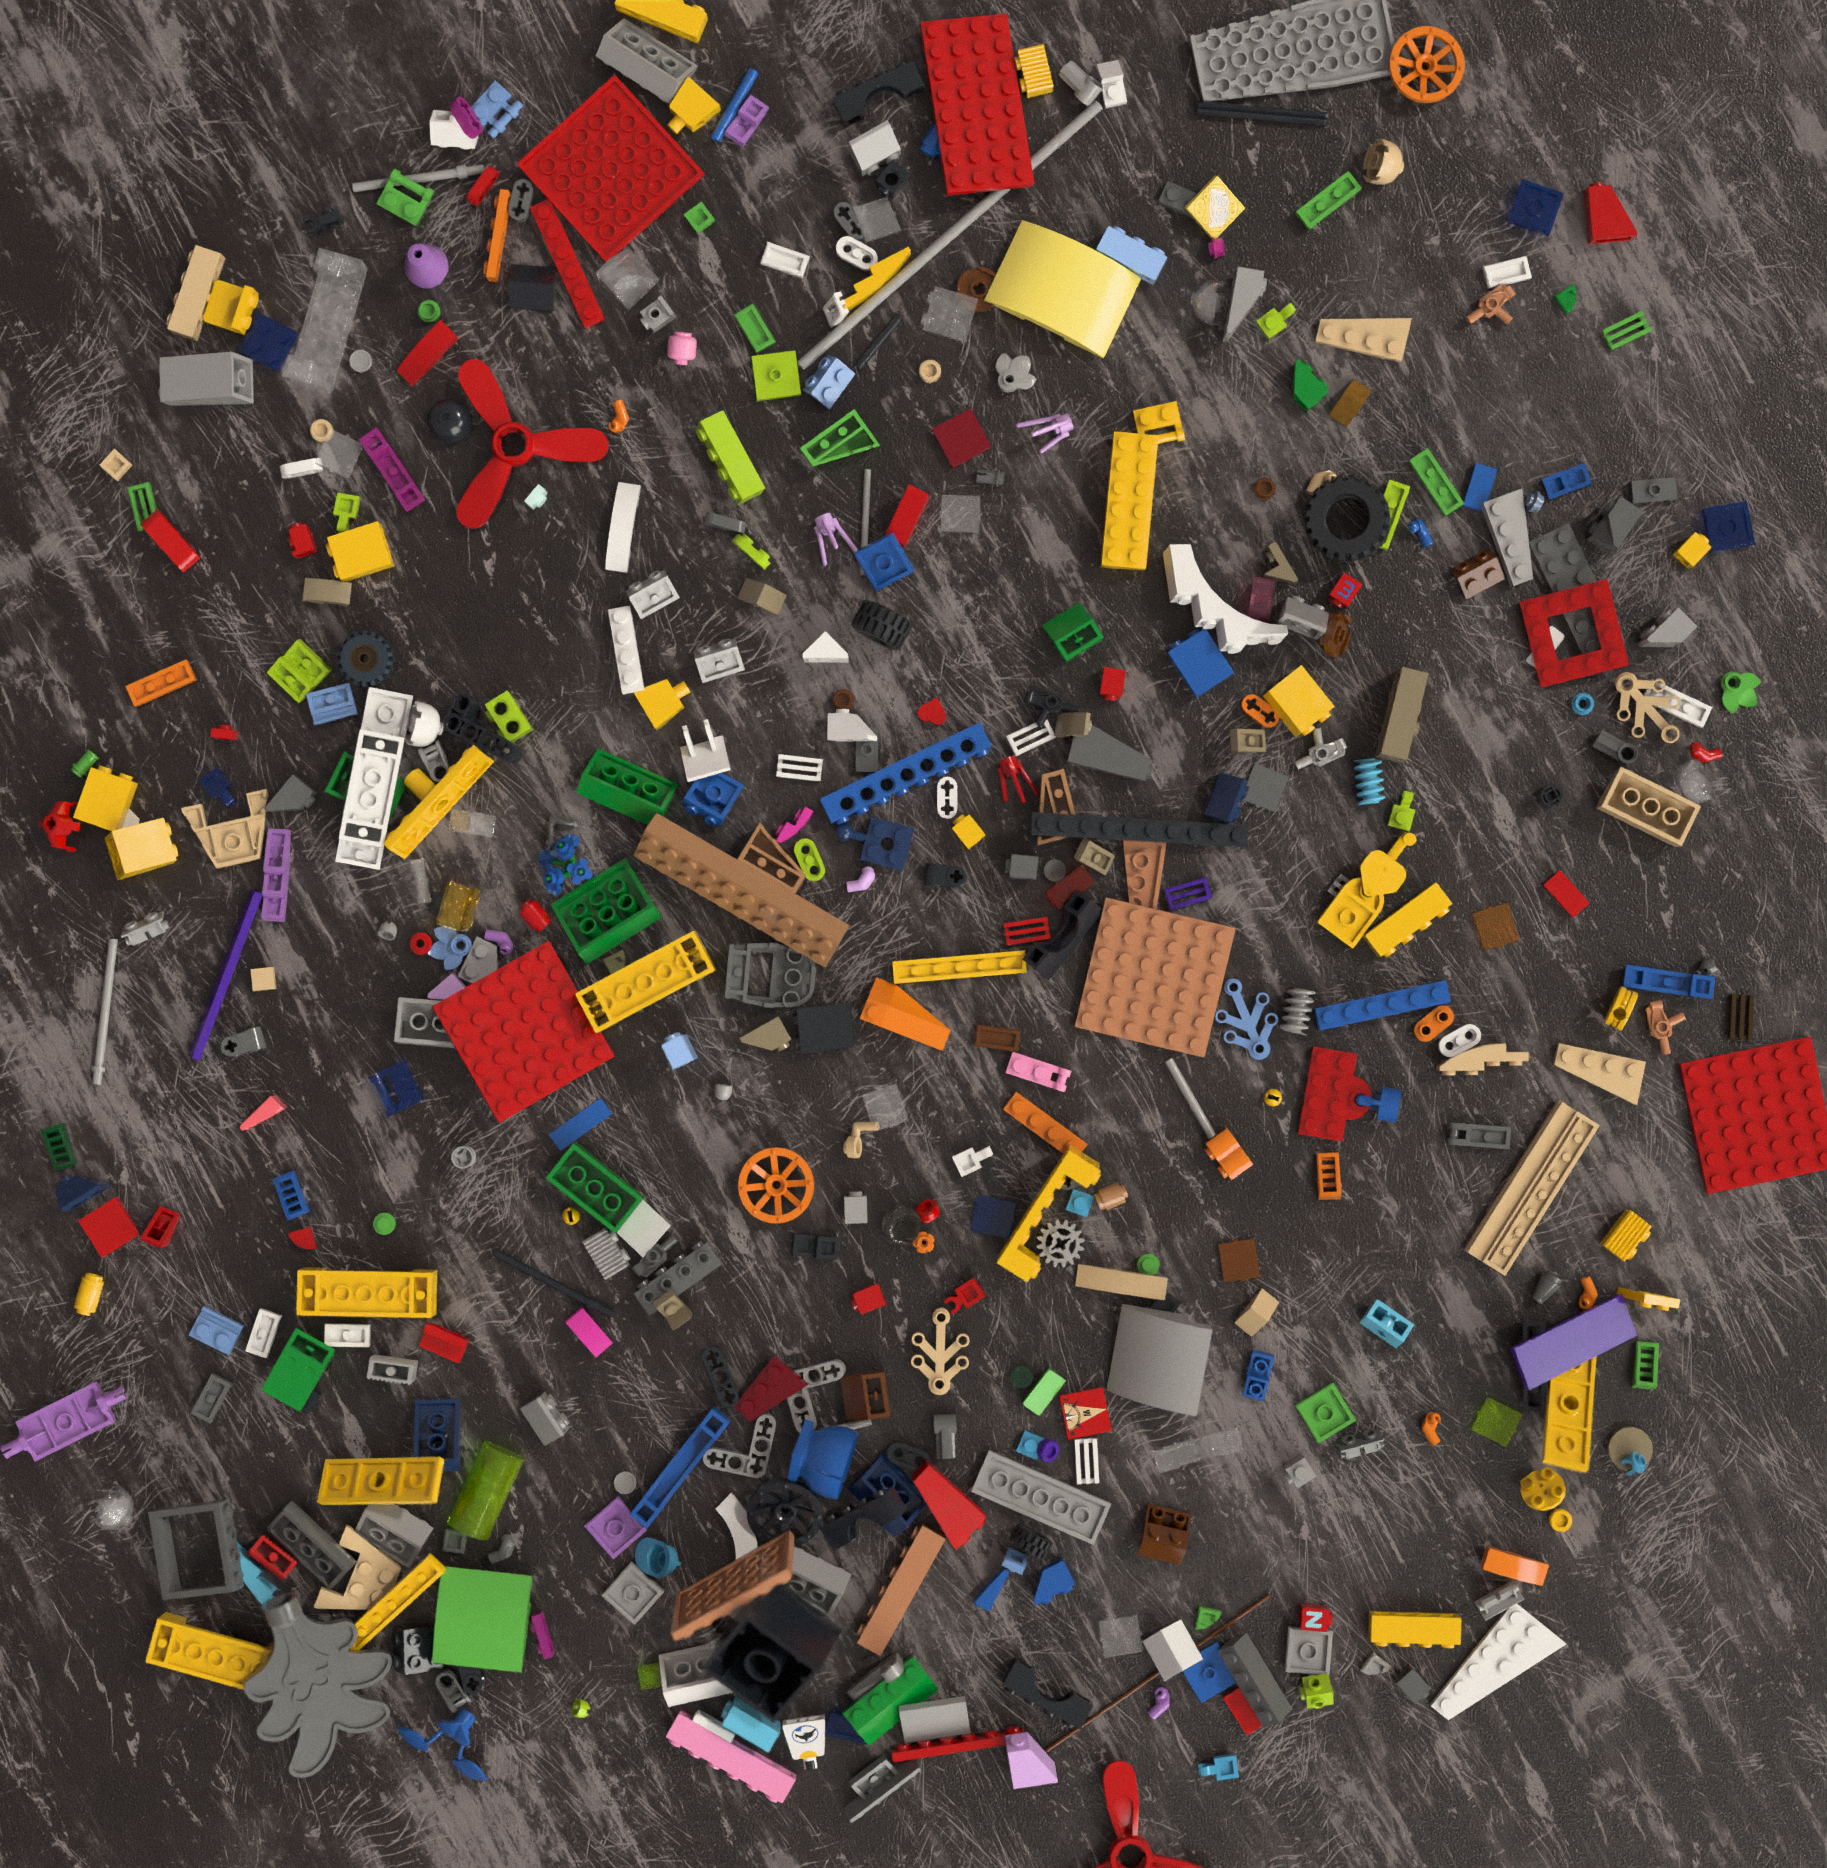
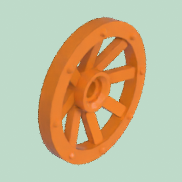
M1422 26L1409 30L1398 39L1389 57V73L1393 84L1402 95L1415 102L1433 103L1446 98L1459 85L1464 73L1465 62L1460 45L1449 33L1437 27ZM1427 36L1424 52L1421 55L1412 39ZM1437 38L1445 43L1446 46L1433 56L1430 55L1433 39ZM1405 44L1415 61L1399 57V53ZM1450 51L1452 52L1455 65H1437L1440 59ZM1398 65L1411 68L1413 72L1402 78ZM1421 65H1425L1427 70H1423ZM1434 72L1454 73V76L1447 86ZM1417 77L1420 78L1419 92L1407 85ZM1427 78H1429L1440 89V91L1435 93H1426Z
M773 1147L757 1152L745 1163L739 1176L738 1190L743 1205L754 1217L768 1223H784L795 1219L808 1207L814 1192V1178L809 1165L799 1154L786 1148ZM770 1156L772 1175L768 1174L756 1163ZM777 1156H784L793 1160L782 1174H779ZM798 1165L803 1171L805 1179L787 1180L786 1178ZM752 1169L765 1179L766 1182L747 1184L750 1170ZM779 1181L781 1187L778 1189L774 1188L773 1182ZM806 1186L803 1200L800 1201L787 1187ZM766 1189L767 1192L754 1206L747 1191ZM782 1194L796 1206L794 1210L786 1214H782ZM771 1196H774L775 1215L760 1211Z

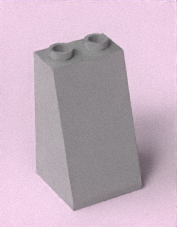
M233 352L160 358V365L158 366L160 387L158 393L162 403L171 406L253 404L252 359Z

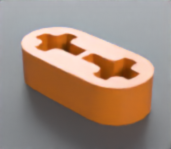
M1250 694L1243 698L1241 702L1242 711L1265 728H1272L1279 722V715L1260 697ZM1254 699L1256 701L1255 706L1260 710L1257 711L1254 708L1248 710L1246 700L1251 701ZM1263 711L1266 714L1273 713L1272 718L1275 721L1266 723V717L1261 712Z

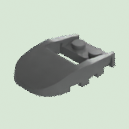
M779 943L728 945L723 997L767 1008L802 1005L809 1000L814 991L815 962L796 952L791 947L780 945ZM751 951L773 953L769 997L747 995Z

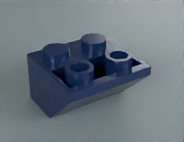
M1220 772L1203 815L1225 824L1237 820L1241 811V807H1238L1239 802L1245 799L1249 787L1246 786L1248 780Z

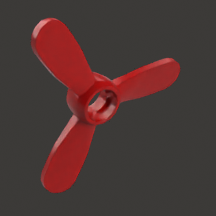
M478 359L468 360L460 366L458 372L460 385L475 410L494 431L491 438V450L494 456L474 478L456 510L457 518L463 526L476 529L482 527L487 522L502 496L512 467H520L528 463L533 455L564 462H595L606 456L609 442L607 437L599 430L593 428H564L532 434L531 430L524 424L512 422L504 395L490 368ZM509 433H522L521 436L525 441V451L517 456H504L505 453L502 450L501 439Z
M1115 1760L1107 1764L1103 1770V1788L1107 1809L1117 1837L1109 1847L1108 1859L1092 1868H1129L1122 1865L1119 1860H1116V1856L1119 1855L1121 1848L1128 1844L1136 1845L1142 1852H1145V1856H1142L1139 1865L1133 1868H1205L1183 1859L1152 1853L1149 1842L1138 1834L1139 1797L1136 1775L1132 1766L1123 1760Z

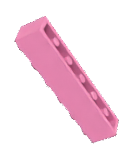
M680 1709L666 1735L672 1745L688 1749V1753L698 1759L702 1757L714 1769L718 1770L721 1768L725 1770L730 1778L746 1782V1786L757 1792L760 1790L766 1794L765 1797L770 1801L783 1803L796 1780L795 1773L735 1739L731 1743L693 1722V1715Z

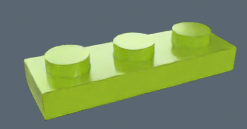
M1390 479L1383 494L1389 507L1391 521L1389 525L1390 530L1385 537V542L1382 547L1379 546V548L1388 550L1410 486Z

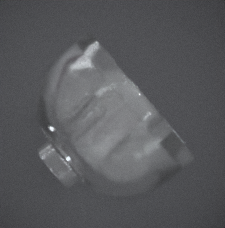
M1218 280L1206 281L1198 287L1196 292H1193L1191 305L1200 321L1215 326L1222 324L1224 320H1220L1222 313L1226 315L1230 299V290L1225 289V286L1229 285L1227 282Z
M1693 758L1677 768L1673 777L1675 784L1671 788L1674 793L1696 804H1701L1711 800L1712 794L1704 775L1697 770L1700 767Z
M120 1485L115 1486L117 1489L115 1492L111 1489L100 1501L95 1509L98 1511L96 1517L91 1516L90 1521L103 1530L114 1531L122 1526L127 1527L134 1518L132 1515L134 1500Z

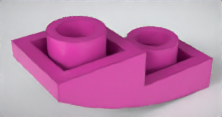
M807 807L804 810L799 809L793 820L797 822L795 826L786 822L785 826L782 824L779 826L775 834L778 837L776 842L782 844L796 835L805 826L814 811Z
M582 1307L565 1321L595 1357L612 1344V1341Z

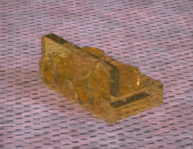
M452 881L447 882L436 924L458 932L468 931L474 922L473 913L480 900V889L469 888Z

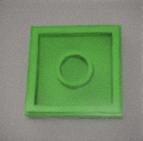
M1333 1382L1294 1404L1318 1444L1356 1421Z

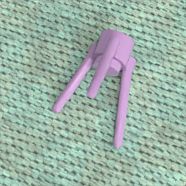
M1059 413L1051 417L1017 423L1016 427L1051 422V425L1031 433L1033 437L1050 430H1054L1055 434L1060 433V435L1039 450L1040 453H1043L1061 439L1068 437V432L1074 429L1067 413L1063 415Z
M831 513L823 514L815 519L817 526L814 529L817 534L824 566L827 565L822 533L824 536H829L834 548L837 549L838 544L833 535L836 528L852 551H857L856 546L839 525L837 518H832Z

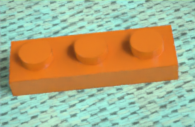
M186 659L126 686L133 705L138 707L197 681L189 661Z

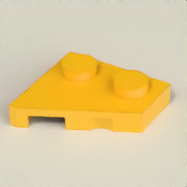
M1618 1287L1617 1294H1622L1624 1298L1638 1301V1306L1651 1308L1652 1304H1654L1656 1309L1669 1311V1307L1679 1308L1680 1299L1643 1291H1633Z

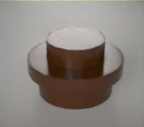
M1269 478L1258 479L1253 487L1255 496L1261 500L1270 499L1276 490L1274 482Z
M847 689L837 690L832 697L833 706L836 709H851L854 704L853 694Z

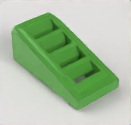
M1636 1341L1632 1388L1651 1390L1657 1388L1659 1343ZM1641 1349L1653 1350V1354H1643ZM1651 1359L1652 1363L1640 1362V1360ZM1640 1368H1649L1651 1372H1641ZM1640 1377L1650 1378V1382L1640 1381Z

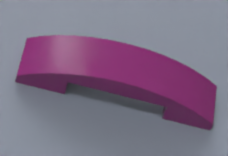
M377 427L358 439L406 512L425 500Z

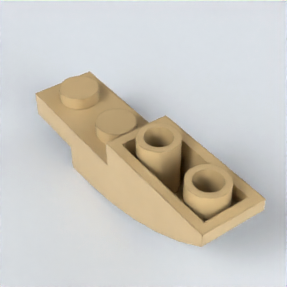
M1506 1043L1476 1046L1445 1059L1436 1066V1071H1442V1075H1456V1071H1464L1465 1075H1478V1071H1484V1062H1487V1066H1500V1061H1509V1066L1522 1065V1061H1529V1052H1506Z

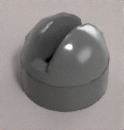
M1710 956L1699 965L1700 970L1707 969L1702 973L1705 976H1711L1719 972Z

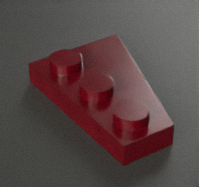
M774 1356L733 1408L751 1422L809 1385V1383L778 1357Z

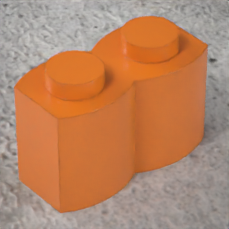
M1225 1128L1205 1143L1207 1148L1204 1151L1211 1160H1217L1220 1165L1217 1169L1224 1179L1229 1177L1232 1180L1253 1165L1228 1128Z

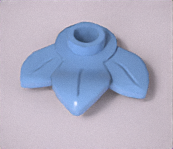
M441 926L435 928L434 932L439 941L432 946L428 954L435 959L444 960L445 970L457 968L461 964L463 956L467 955L471 950L472 943L470 938L466 935L458 934L452 927ZM459 941H463L465 947L461 950L457 947Z

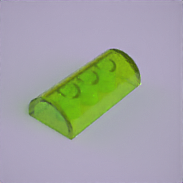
M484 1440L447 1523L455 1530L479 1540H488L525 1458Z

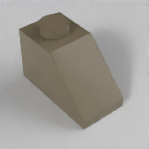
M779 1016L739 1038L742 1043L771 1051L777 1049L778 1052L789 1047L788 1041L792 1040Z

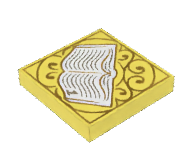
M1214 176L1184 207L1211 239L1213 237L1216 239L1245 209L1218 176Z

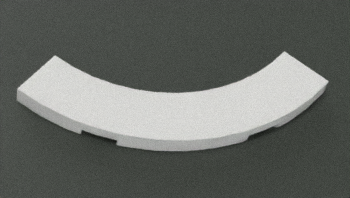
M731 1492L716 1507V1510L725 1520L731 1531L736 1559L758 1548L756 1535L749 1527L745 1508ZM739 1605L728 1615L734 1619L743 1606Z

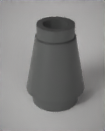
M1547 1270L1546 1273H1542L1532 1297L1543 1304L1561 1287L1562 1279L1554 1272Z

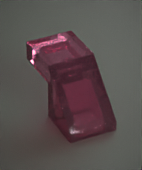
M1253 577L1248 617L1269 623L1275 579Z

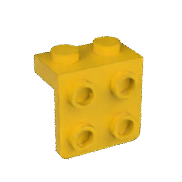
M217 280L214 283L203 320L208 324L245 335L246 330L251 325V315L253 309L258 304L259 293L254 288L246 285L242 288Z

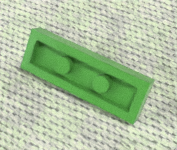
M1347 171L1298 209L1295 214L1309 231L1357 194L1362 187L1351 173Z
M1428 448L1408 461L1444 517L1464 504Z

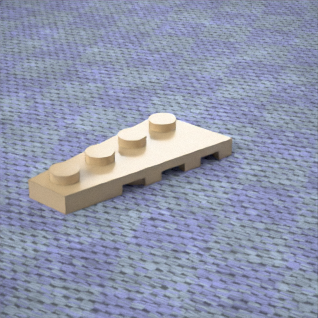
M1557 1043L1553 1061L1554 1066L1637 1105L1646 1064L1645 1061Z

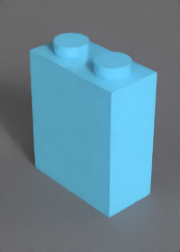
M735 1696L733 1701L728 1700L721 1715L724 1718L722 1726L769 1752L780 1733L782 1723L778 1720L775 1723L771 1722L737 1696Z

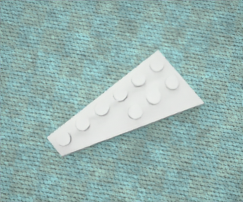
M1515 1604L1502 1613L1430 1705L1446 1719L1450 1720L1566 1645V1643L1521 1606Z

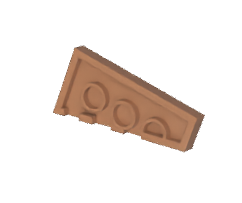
M1123 841L1129 903L1157 909L1166 843Z

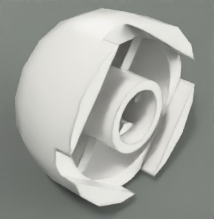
M415 701V705H412L407 728H409L410 735H406V744L424 747L434 742L437 735L441 736L443 723L440 722V715L434 707Z

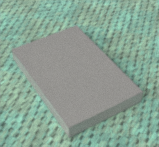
M965 1696L899 1706L905 1743L971 1733Z

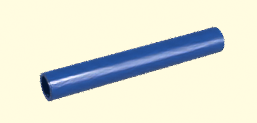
M749 68L710 136L714 141L720 143L726 129L729 127L759 74L756 70Z

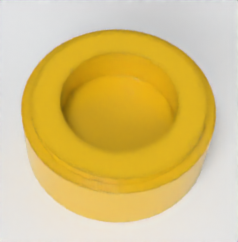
M1554 1509L1549 1515L1548 1521L1550 1526L1558 1532H1564L1572 1525V1517L1564 1509Z

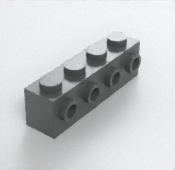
M699 1241L691 1247L693 1252L687 1256L681 1254L673 1260L674 1265L669 1269L664 1266L654 1273L655 1279L650 1282L646 1279L636 1286L638 1291L634 1295L649 1316L657 1311L653 1302L663 1294L672 1290L678 1296L723 1264L722 1259L709 1241L705 1243Z
M1247 1632L1230 1638L1218 1650L1219 1655L1263 1728L1280 1723L1292 1710L1291 1705Z

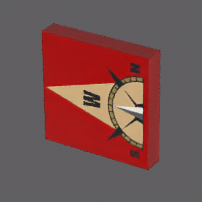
M1103 1386L1059 1395L1068 1440L1112 1431Z

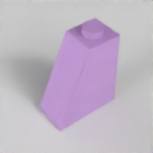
M1028 1732L1005 1736L1013 1789L1058 1782L1055 1762Z

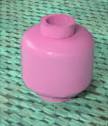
M674 332V335L668 338L667 356L670 359H674V364L687 365L688 360L695 359L697 341L694 337H691L692 333Z

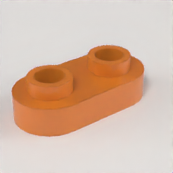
M1447 1006L1435 1007L1415 1023L1413 1027L1414 1036L1424 1042L1432 1040L1452 1024L1454 1020L1453 1011ZM1442 1012L1447 1016L1444 1021L1439 1019V1015ZM1424 1026H1427L1429 1028V1033L1427 1035H1424L1422 1033V1028Z

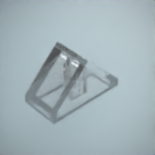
M451 809L448 831L493 837L496 816Z

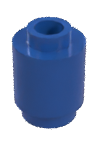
M934 124L922 139V145L919 147L922 152L931 158L940 154L936 126Z

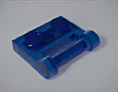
M406 1060L369 1077L371 1084L374 1083L387 1109L385 1112L388 1117L425 1100ZM388 1077L401 1104L394 1105L382 1081L383 1078Z

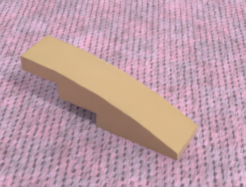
M1078 1264L1075 1286L1165 1300L1168 1278L1122 1271L1120 1269Z

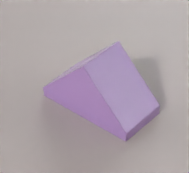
M452 973L428 993V998L446 999L466 988V986L455 973Z

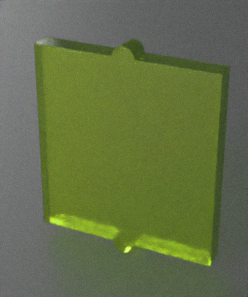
M1486 1397L1480 1411H1477L1478 1416L1471 1430L1507 1447L1513 1433L1517 1432L1516 1427L1522 1414Z

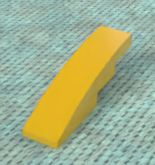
M907 247L870 266L869 272L871 276L853 285L856 294L844 299L846 304L843 309L848 308V311H851L864 303L889 282L911 256L910 248Z

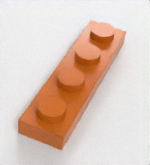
M500 189L499 196L496 195L494 208L497 209L496 217H492L491 220L493 236L492 239L488 240L487 252H490L489 261L484 263L483 271L489 281L497 283L511 199L510 191Z
M1018 1092L1014 1093L1003 1108L1004 1111L1063 1154L1069 1144L1081 1152L1088 1145Z

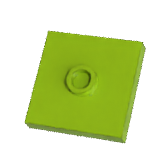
M796 351L752 356L757 401L801 396Z

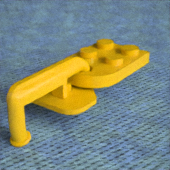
M1404 832L1387 854L1379 850L1370 852L1360 865L1361 877L1353 878L1342 886L1317 920V923L1353 949L1382 910L1384 904L1383 894L1396 892L1404 882L1406 871L1395 860L1406 845L1411 846L1415 844L1416 836L1413 833Z

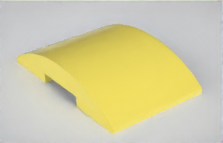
M1022 220L984 301L992 303L994 306L1023 320L1027 319L1064 337V340L1104 358L1141 278L1114 260L1084 244L1042 226Z

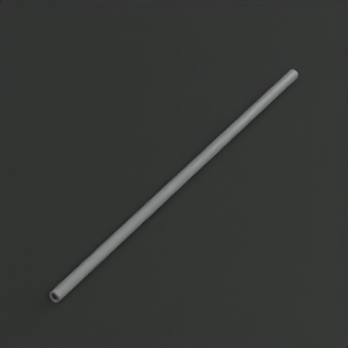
M1094 101L1030 157L1032 170L1103 109L1098 101ZM1011 189L991 191L797 361L799 366L805 370Z

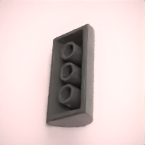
M293 1500L266 1528L330 1590L357 1562Z

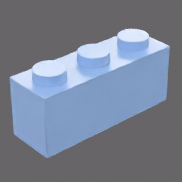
M1108 226L1096 251L1124 266L1144 281L1154 285L1166 262L1167 256L1164 255L1165 253L1159 248L1153 247L1151 249L1144 245L1145 242L1138 237L1131 238L1125 235L1126 232L1119 227L1114 226L1112 228Z
M675 1033L665 1038L666 1043L661 1045L673 1069L679 1068L698 1058L686 1034Z

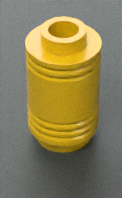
M85 1273V1276H82L75 1305L73 1306L77 1309V1313L90 1316V1313L96 1312L104 1284L102 1276L93 1273Z

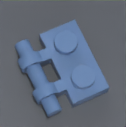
M494 81L471 107L482 124L483 130L488 124L493 126L487 132L493 139L499 133H503L508 122L512 118L515 119L519 115L518 111L523 107L518 100L512 106L509 105L508 102L513 97L497 81ZM503 109L505 113L499 120H496L495 116Z

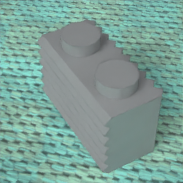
M607 1227L583 1241L585 1248L605 1280L630 1265L628 1263L630 1256L625 1248L620 1249L616 1243L619 1240L618 1236Z
M374 1354L369 1359L367 1378L377 1379V1381L380 1379L386 1382L394 1381L395 1383L399 1382V1384L403 1382V1384L407 1383L410 1385L416 1379L418 1361Z

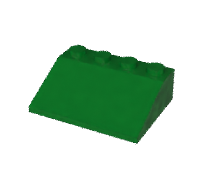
M626 858L550 904L574 948L586 964L591 963L662 918Z

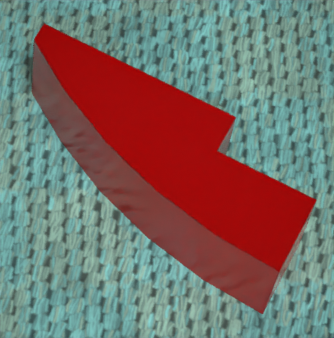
M440 320L413 348L397 371L413 387L444 357L443 354L458 340V337Z

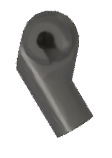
M503 1535L500 1539L502 1543L499 1550L488 1554L491 1564L511 1556L515 1546L512 1535Z

